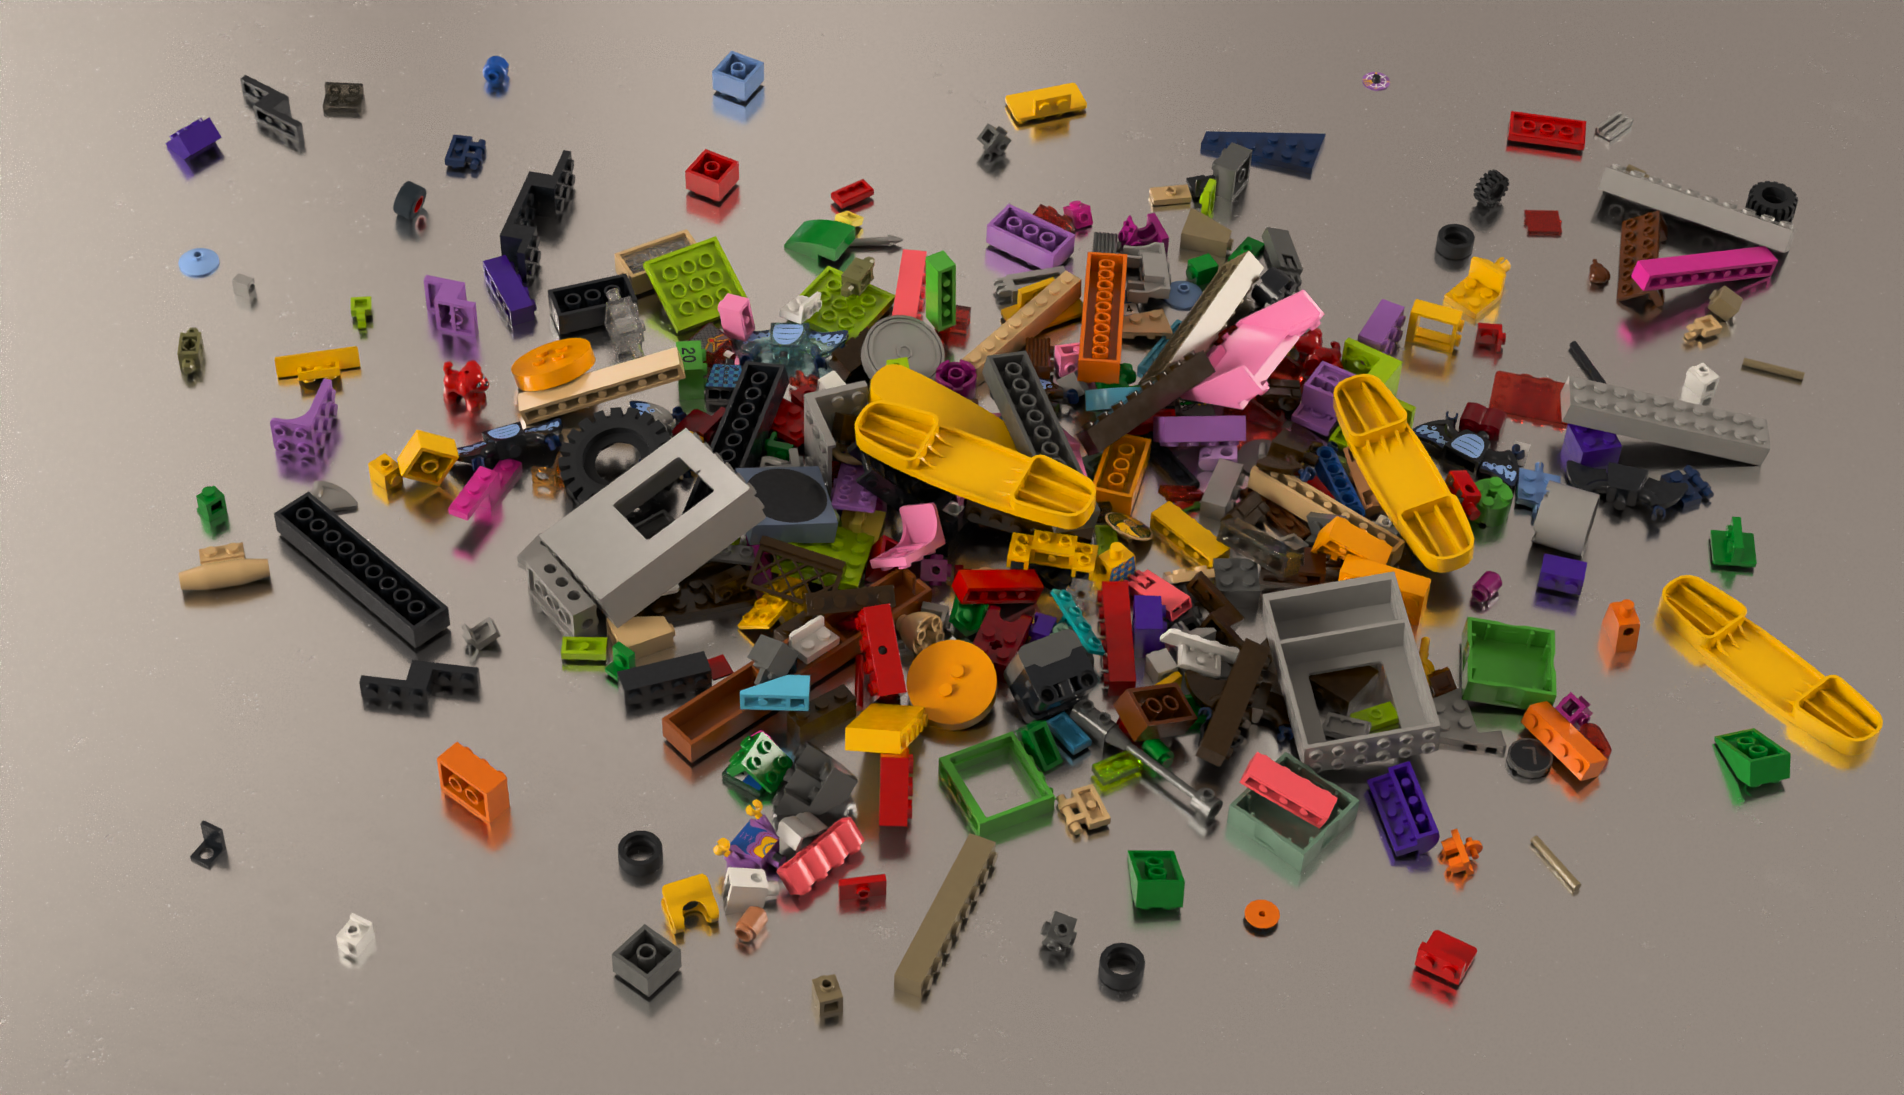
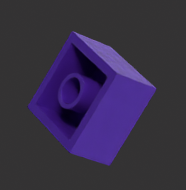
M1569 423L1567 425L1564 442L1575 462L1591 468L1608 466L1609 462L1618 464L1622 445L1616 434Z
M1134 596L1132 615L1134 658H1146V655L1153 651L1165 649V643L1160 641V636L1167 631V622L1163 620L1166 617V605H1162L1161 596Z

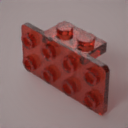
M1504 371L1496 372L1489 408H1496L1511 415L1568 425V423L1562 422L1560 392L1565 383L1553 381L1545 377L1536 378L1529 374L1520 375Z

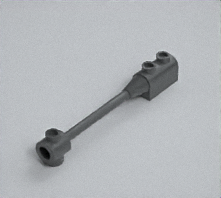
M1080 700L1073 707L1070 718L1099 748L1104 750L1111 744L1131 753L1192 798L1190 806L1196 810V816L1200 820L1209 821L1219 813L1223 801L1215 796V792L1212 789L1201 788L1196 791L1132 744V741L1119 728V725L1111 720L1109 713L1100 712L1094 707V703L1091 700Z

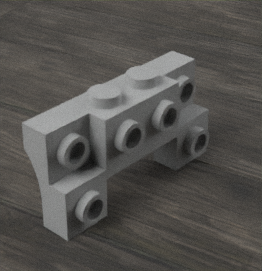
M1153 242L1145 246L1124 245L1122 254H1127V267L1131 269L1139 268L1140 281L1128 280L1126 288L1127 302L1147 304L1149 297L1169 299L1171 274H1169L1170 263L1166 261L1164 243Z

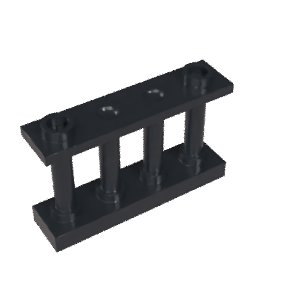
M856 441L847 447L848 453L860 461L865 473L856 479L859 485L898 512H900V507L904 505L919 504L921 502L914 497L912 487L920 481L919 479L863 452L857 446Z

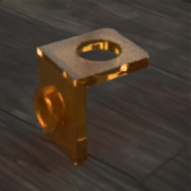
M558 451L553 468L532 466L533 483L557 485L561 472L559 469V457H562L560 451ZM543 472L547 474L548 478L541 479L537 476V473Z

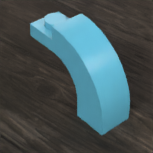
M1141 387L1085 390L1086 411H1111V406L1120 400L1124 402L1127 400L1126 395L1135 390L1137 392L1140 391Z

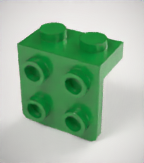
M760 732L752 737L747 736L740 743L741 749L730 758L729 762L731 764L726 772L733 777L746 771L768 793H773L782 782L788 768H791L793 761L764 732Z

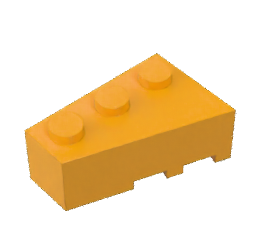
M1336 516L1319 531L1311 552L1316 554L1318 551L1331 555L1330 559L1337 561L1338 558L1345 560L1349 553L1386 565L1393 547L1383 539L1369 534L1365 529L1351 524L1346 518Z

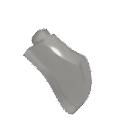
M326 481L314 482L310 493L331 511L351 510L358 507L356 499L340 486Z

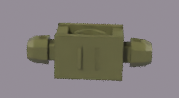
M868 256L864 259L856 257L841 275L842 296L849 297L852 294L860 296L874 279L873 267L875 266V259Z
M190 327L186 333L180 332L177 355L180 369H183V372L186 374L192 373L195 368H201L204 345L202 334L196 327Z

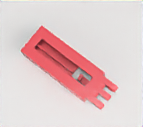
M1147 569L1144 572L1137 570L1134 572V575L1128 576L1130 595L1133 597L1135 595L1161 596L1162 605H1166L1165 618L1171 622L1192 608L1190 596Z

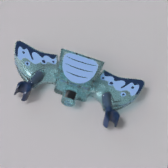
M771 323L770 330L753 331L746 342L736 339L734 341L739 351L743 354L739 359L741 366H744L745 361L755 360L760 355L772 353L774 360L786 366L790 360L799 361L806 354L812 356L815 371L819 372V368L827 370L825 359L835 349L842 347L849 337L848 330L834 332L811 330L810 332L809 323Z

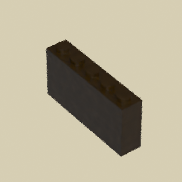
M1266 638L1261 645L1270 648ZM1270 650L1268 658H1270L1271 661L1267 667V670L1277 675L1273 657ZM1368 665L1310 675L1309 681L1316 700L1331 707L1334 711L1348 716L1377 686L1379 671Z

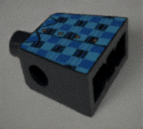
M725 359L722 364L712 365L705 385L706 401L729 402L742 371V366L735 365L732 359Z

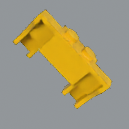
M1035 530L1034 535L1013 532L1006 567L1010 568L1011 562L1016 561L1024 563V570H1028L1030 561V563L1071 569V577H1076V571L1089 573L1088 580H1093L1099 545L1077 542L1078 536L1041 530Z

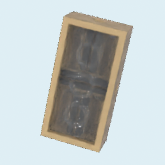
M685 229L615 253V272L618 275L627 274L635 295L654 289L643 267V263L697 242L689 231Z

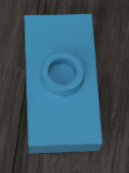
M1065 712L1046 721L1050 731L1073 755L1091 746L1092 740Z

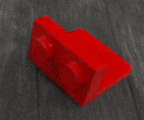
M1435 930L1427 943L1422 941L1420 944L1415 965L1459 985L1477 954V948L1442 931Z

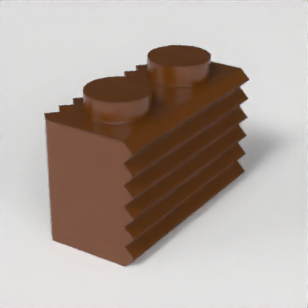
M1027 337L1025 351L1038 377L1050 379V372H1054V360H1050V358H1054V346H1050V338Z

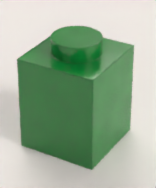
M1209 253L1188 260L1186 276L1197 286L1211 282L1218 272L1219 265Z

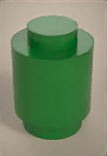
M1161 739L1144 741L1142 744L1143 752L1166 769L1172 765L1174 753Z

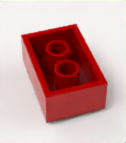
M909 747L901 754L881 753L879 826H907V819H912V799H908V796H913V777L908 776L913 774V754H909Z

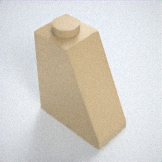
M664 616L632 617L619 628L606 618L607 634L612 643L616 644L619 641L635 652V660L674 646L673 637L676 636L675 629L671 623L668 624Z

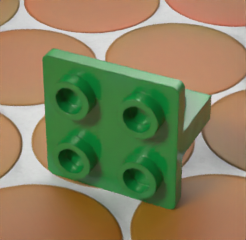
M1732 517L1730 525H1726L1725 531L1711 530L1710 539L1714 564L1756 567L1754 534L1742 532L1741 517Z

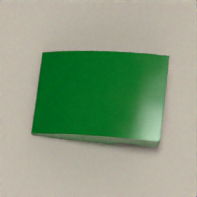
M817 219L804 221L786 241L784 247L815 260L825 257L836 262L854 241L855 227L832 220Z

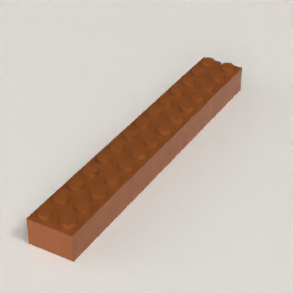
M897 568L869 586L894 585L896 607H891L895 630L896 621L901 615L921 612L923 601L932 603V589L920 579L916 580V575L907 568ZM854 611L823 615L824 626L840 637L839 645L809 664L797 659V671L794 675H810L811 686L861 653L859 640L862 639L861 631H857V629L852 632L848 630L839 631L835 624ZM789 638L782 641L789 646ZM753 661L662 718L663 737L691 763L772 711L740 709V691L756 686L754 682L760 670L753 666Z

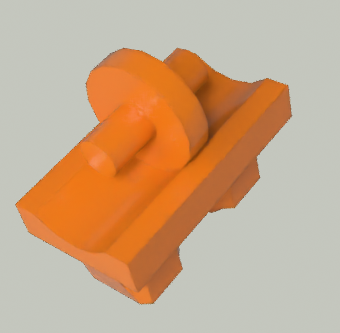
M1458 829L1451 830L1453 837L1441 841L1446 856L1459 852L1458 856L1448 859L1453 874L1466 870L1468 876L1472 875L1474 871L1468 857L1472 856V859H1478L1483 846L1480 841L1473 840L1472 837L1466 838V843L1463 845Z

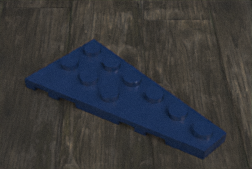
M1206 131L1201 142V149L1222 153L1223 149L1233 142L1253 150L1251 161L1312 174L1326 134Z

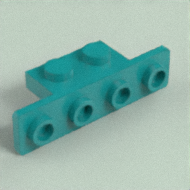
M1052 589L1050 593L1064 614L1057 624L1067 623L1068 627L1071 626L1074 632H1076L1082 646L1088 653L1103 656L1105 650L1101 645V641L1095 636L1091 625L1083 617L1081 609L1076 606L1072 595L1066 590Z

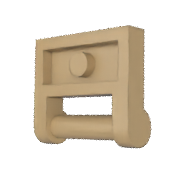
M1207 565L1194 567V570L1186 571L1185 568L1173 570V573L1170 571L1163 572V579L1170 584L1191 581L1196 573L1200 571L1208 579L1215 577L1214 568L1207 569Z

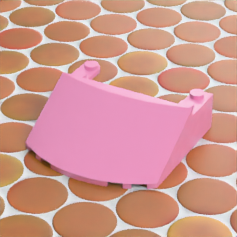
M1301 290L1242 318L1235 324L1237 329L1231 335L1225 333L1222 336L1224 341L1218 346L1213 345L1206 354L1216 372L1180 397L1191 401L1244 409L1256 395L1259 394L1261 396L1269 390V383L1266 381L1298 339L1308 329L1313 331L1321 324L1320 320L1325 315L1324 312L1305 290Z

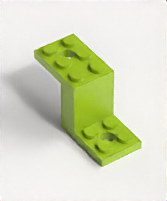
M1348 337L1344 342L1341 360L1344 370L1356 375H1374L1395 395L1398 391L1403 362ZM1397 399L1407 412V422L1412 428L1416 407Z

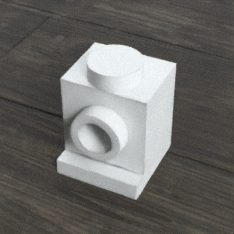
M354 913L350 915V920L336 935L338 948L342 952L350 953L356 957H359L375 937L373 923Z

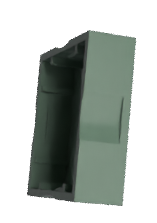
M1285 752L1275 761L1276 763L1289 768L1295 774L1310 780L1314 785L1329 791L1338 798L1324 825L1319 829L1249 788L1229 805L1227 823L1302 872L1357 817L1360 800L1336 784L1320 777L1310 767Z

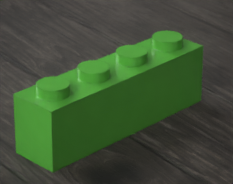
M944 250L926 257V318L938 332L956 325V264Z

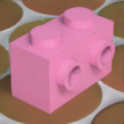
M727 293L718 305L724 335L746 342L755 330L749 298Z
M1080 342L1055 346L1054 367L1060 377L1078 370Z

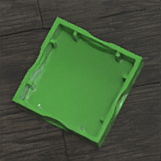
M1467 617L1462 632V700L1526 710L1529 705L1548 701L1553 706L1557 696L1556 671L1554 668L1555 630L1508 625L1499 621Z

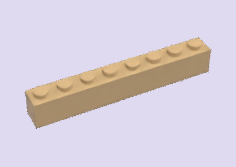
M1064 271L962 359L970 362L975 367L977 375L976 386L985 380L982 371L988 355L1018 352L1025 346L1027 337L1034 338L1081 297L1080 278L1068 271Z
M677 347L583 374L570 382L553 388L518 393L519 412L525 424L528 425L685 379L683 360Z
M1256 465L1251 468L1247 486L1306 522H1308L1306 516L1310 512L1346 516L1351 524L1365 529L1369 534L1383 539L1393 547L1386 565L1393 567L1401 559L1405 545L1403 539L1295 476L1271 472L1258 468Z

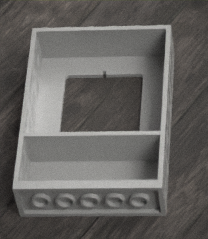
M685 428L539 536L548 551L560 560L562 567L571 572L577 584L580 583L584 587L586 594L594 598L601 612L619 628L764 520L766 516L762 510L765 508L763 503L754 496L757 493L750 483L745 484L746 482L740 473L737 472L735 474V471L728 462L724 464L723 459L717 452L713 454L711 447L706 442L703 443L696 432L692 434ZM690 469L714 490L710 495L650 539H646L625 518Z
M1395 572L1263 594L1262 620L1299 758L1302 763L1310 767L1315 773L1330 769L1339 770L1353 765L1362 766L1370 762H1385L1393 758H1407L1416 754H1430L1439 750L1441 725ZM1382 664L1401 729L1326 742L1309 676Z

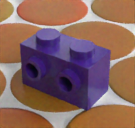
M1544 553L1537 586L1581 595L1587 562Z

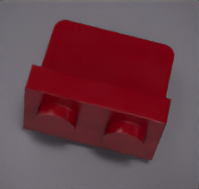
M721 406L712 416L699 409H693L672 430V435H677L687 428L689 431L696 432L699 436L703 437L704 443L706 442L711 446L726 408Z

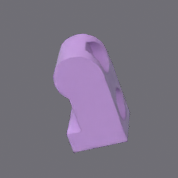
M1237 445L1206 446L1201 448L1199 451V467L1204 471H1213L1219 458L1238 463Z

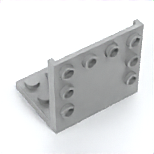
M865 380L804 394L805 461L807 466H819L830 500L832 490V448H836L835 442L838 441L831 434L835 412L860 414L867 405L868 386Z

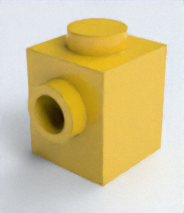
M386 453L368 463L370 478L385 491L390 490L403 481L398 463Z

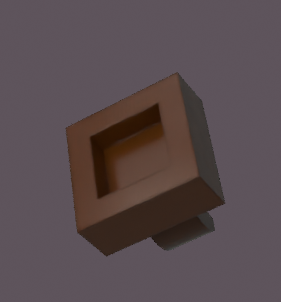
M1448 667L1435 670L1427 675L1436 697L1457 689Z

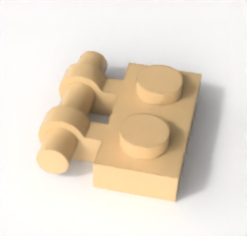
M1093 784L1071 790L1072 798L1066 799L1064 794L1057 796L1058 809L1065 815L1066 824L1075 835L1082 833L1083 830L1080 825L1086 823L1089 830L1110 824L1111 817ZM1078 808L1080 813L1074 814L1072 809Z

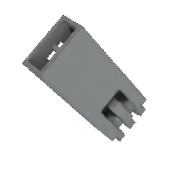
M1064 266L1009 274L1006 277L994 279L993 283L999 297L1011 296L1012 301H1016L1018 289L1051 277L1056 279L1066 270Z

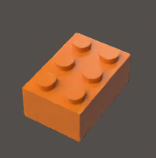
M456 742L437 757L441 788L486 821L491 823L510 807L506 775L502 771H497L491 767L485 759H480L470 748Z

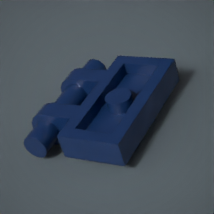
M453 135L445 157V165L465 167L466 162L471 163L470 168L476 170L481 165V156L486 151V141L480 139L478 142H473L472 136Z
M1690 465L1683 469L1686 473L1685 475L1679 470L1661 475V482L1687 483L1689 485L1686 494L1677 502L1682 509L1700 504L1702 495H1705L1707 499L1714 496L1708 482H1704L1700 477L1701 474ZM1694 482L1697 487H1693L1690 483Z

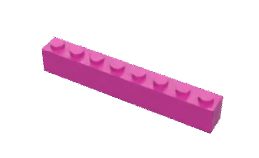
M1766 246L1637 261L1631 277L1643 291L1771 276L1778 260Z

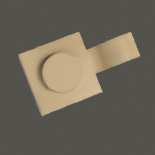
M1712 315L1697 318L1693 324L1687 325L1686 328L1690 332L1684 333V336L1689 341L1695 339L1699 334L1705 338L1721 333L1723 327Z

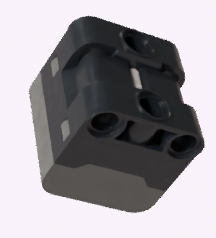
M1070 629L1059 631L1023 645L1003 673L1004 679L1026 723L1046 721L1062 712L1071 711L1080 700L1086 698V695L1098 683L1097 674L1078 635ZM1030 708L1032 709V711H1033L1034 713L1039 714V715L1037 716V715L1032 714L1031 711H1030Z

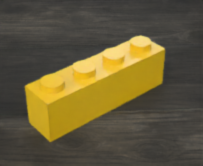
M1171 501L1166 502L1151 513L1150 528L1198 566L1207 565V569H1212L1213 558L1230 557L1231 548L1225 542L1213 535L1210 530L1204 528Z

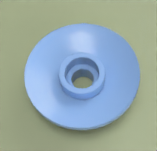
M207 248L191 249L180 257L178 261L179 269L188 276H205L217 269L219 257L213 250Z
M1175 281L1170 285L1169 299L1164 300L1168 305L1176 309H1192L1203 292L1192 282Z

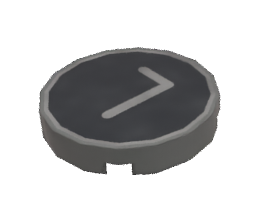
M1519 739L1513 742L1508 749L1507 762L1512 770L1514 768V770L1518 771L1517 774L1523 777H1541L1552 766V752L1537 739Z

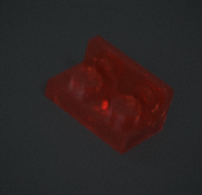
M1040 204L1033 213L1034 216L1066 231H1071L1072 233L1075 231L1072 224L1073 220L1065 214L1061 216L1051 206L1046 207Z

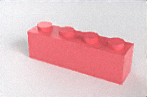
M1259 752L1251 759L1239 782L1319 829L1328 820L1338 799L1329 791L1321 789L1311 783L1310 780L1300 777L1289 768L1281 766L1267 755Z

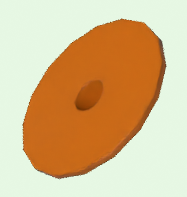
M1255 900L1246 906L1245 918L1252 926L1267 929L1278 923L1280 912L1277 906L1270 901Z

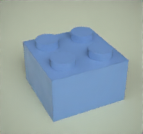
M730 51L712 71L714 90L744 101L764 81V62L734 51Z

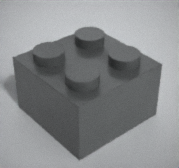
M1233 142L1223 149L1221 156L1215 159L1212 164L1213 175L1217 182L1215 195L1230 201L1234 199L1249 180L1253 150Z
M1213 558L1212 569L1214 568L1215 577L1211 578V581L1235 608H1258L1260 584L1257 559Z
M644 924L612 953L613 972L649 997L682 967L681 949Z

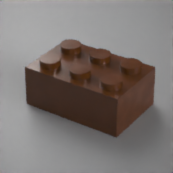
M1177 682L1126 689L1113 704L1134 742L1184 735L1198 719Z

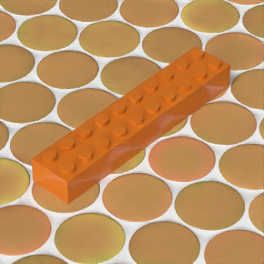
M1087 253L1077 381L1119 384L1127 254Z

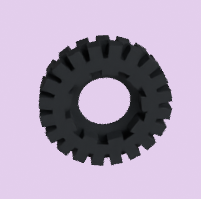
M621 407L610 408V416L606 417L603 410L593 413L596 421L592 423L586 417L578 423L581 429L580 432L574 428L567 435L569 443L563 442L560 449L562 457H559V469L567 493L572 501L575 500L578 507L612 482L601 478L596 472L595 461L601 451L615 443L630 444L639 451L641 460H643L671 439L669 432L666 431L665 426L659 419L655 421L654 416L646 411L640 415L638 409L628 407L626 414H623ZM674 481L665 487L664 490L670 491ZM663 489L638 507L641 513L651 509L650 500L658 504L665 497ZM634 511L627 515L625 518L634 517Z

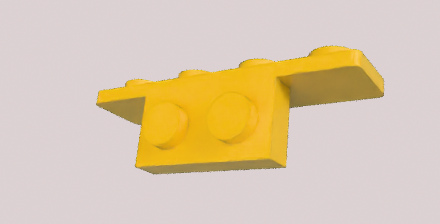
M357 346L274 358L278 378L298 375L299 381L305 383L314 382L318 378L335 379L341 375L340 369L360 367Z

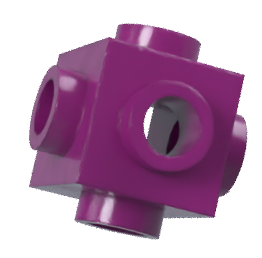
M930 554V558L921 560L920 580L929 581V585L942 586V582H946L947 577H951L952 564H947V559H943V555ZM937 566L940 568V572L933 573L932 568Z
M1572 692L1564 697L1555 707L1576 729L1580 726H1585L1593 714L1588 709L1591 704L1582 696L1577 698Z

